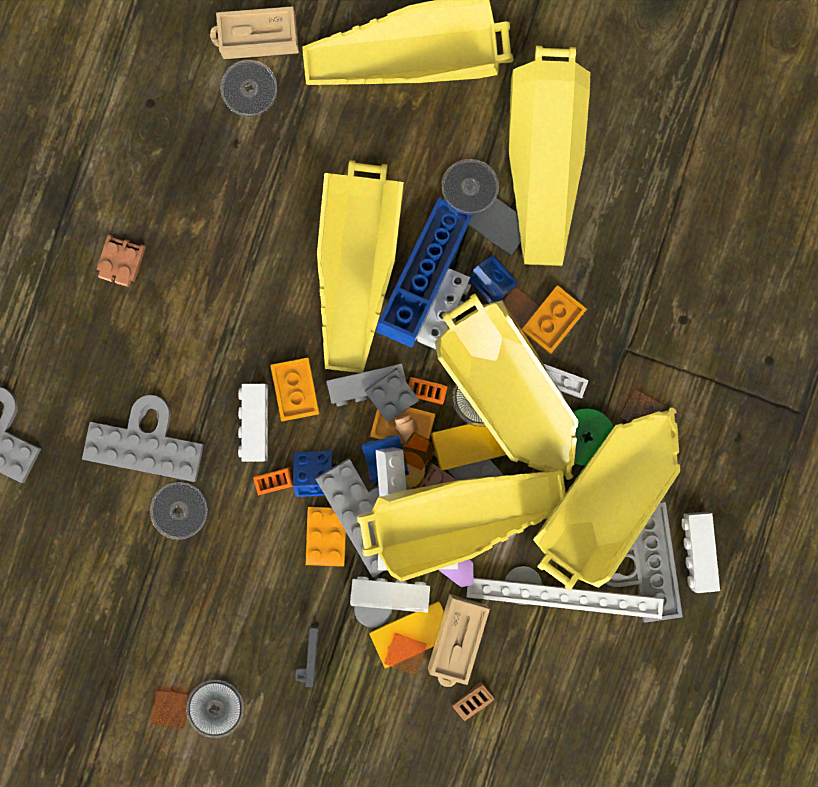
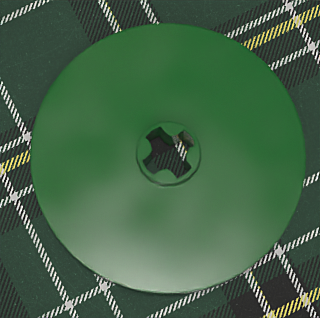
M580 409L573 412L578 419V427H576L575 431L577 439L574 463L582 466L587 465L614 428L608 417L593 409ZM589 432L591 440H587L585 443L582 435Z

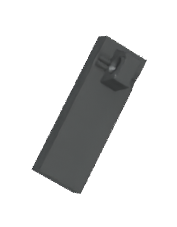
M311 624L307 666L297 667L295 679L296 681L305 682V687H313L315 683L319 625Z

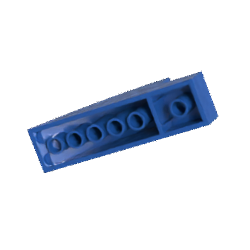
M438 198L378 322L377 333L413 348L444 278L451 267L474 212L463 211L455 207L451 202Z

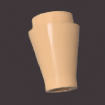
M409 414L396 418L395 427L404 439L405 444L408 445L417 441L413 418H410Z

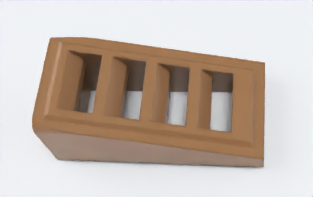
M480 681L455 702L452 707L466 721L495 698L486 685ZM480 691L484 694V699L478 694ZM474 695L480 701L478 704L472 698ZM467 700H469L474 706L472 709L466 703ZM462 704H463L464 707L468 710V712H467L466 714H465V712L460 708V706H461Z

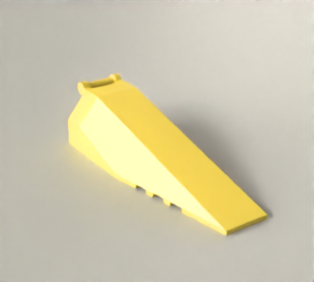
M433 0L409 5L387 14L388 16L370 20V23L365 25H357L352 27V30L344 33L339 32L331 37H326L302 47L307 85L423 83L477 79L498 75L499 63H511L514 61L509 39L510 23L500 22L494 24L490 0ZM498 31L501 32L502 55H498L496 32Z
M536 45L535 61L513 69L511 77L509 159L518 213L519 232L521 235L523 262L528 265L562 266L585 155L590 95V72L575 62L576 47L559 49L543 48ZM542 56L568 57V62L542 61Z
M350 160L348 176L324 174L317 258L325 369L356 373L364 372L395 262L404 182L386 180L388 167L386 164L378 166L356 163V161ZM354 172L379 173L380 179L355 177Z
M563 471L458 480L378 497L371 513L357 516L364 548H362L363 556L379 553L390 575L400 581L474 558L493 548L494 544L500 541L504 542L508 540L509 536L515 533L519 534L526 527L536 525L543 519L549 518L565 495ZM370 521L373 522L375 546L371 544L368 526Z

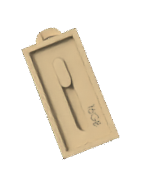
M293 6L216 13L217 26L211 29L210 38L213 44L219 47L223 59L299 53L296 15Z
M449 594L428 665L430 675L437 676L441 685L451 687L456 682L468 685L490 610L486 604Z

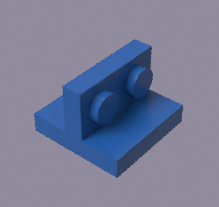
M494 255L479 264L469 276V281L489 303L498 302L518 284Z

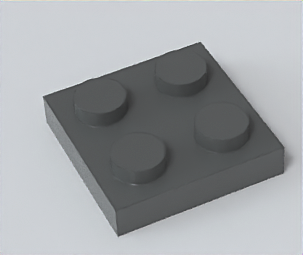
M397 368L365 390L387 422L419 401V398Z

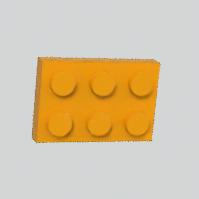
M557 285L521 330L551 354L587 309Z
M309 358L271 365L281 421L320 414Z
M409 407L387 422L377 409L370 437L385 439L389 436L399 435L402 445L426 451L435 414ZM409 414L410 418H413L414 432L417 440L408 445L405 444L404 439L395 427V419Z
M309 506L306 565L344 566L346 531L332 507Z

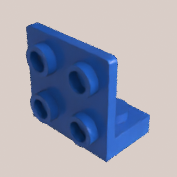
M399 435L362 444L372 484L378 482L376 450L392 447L403 450ZM404 455L405 475H409V471H408V467H407V463H406V459H405V455Z
M332 451L294 453L293 488L296 497L324 496L315 478L332 468Z

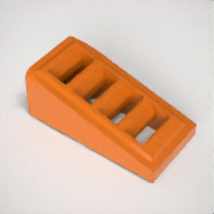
M410 377L409 386L412 390L414 383H418L416 395L419 399L443 405L447 391L446 385ZM422 384L426 385L423 396L420 395ZM429 386L433 387L431 398L427 397ZM437 388H440L439 398L434 399Z
M293 467L253 477L258 495L292 487ZM278 474H279V476H280V480H281V484H282V485H279V481H278V477H277ZM270 476L272 477L274 487L271 485ZM263 478H264V480H265L266 487H267V489H265V490H264V486H263V483H262V479H263Z

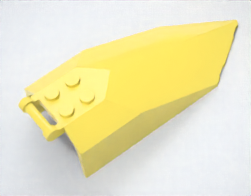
M473 294L469 300L450 312H444L442 317L449 327L435 342L438 359L510 460L514 462L522 461L527 463L529 467L543 472L561 470L566 480L573 477L572 466L575 460L577 439L575 431L576 427H578V419L504 302L501 300L483 305L478 296ZM474 305L477 309L454 323L453 318Z
M674 408L633 419L632 422L623 425L622 423L615 425L533 539L545 554L537 567L541 570L544 569L554 576L569 591L578 579L600 587L612 578L680 473V464L677 463V454L679 453L678 427L674 416L677 412ZM550 559L571 573L572 577L569 579L548 563Z

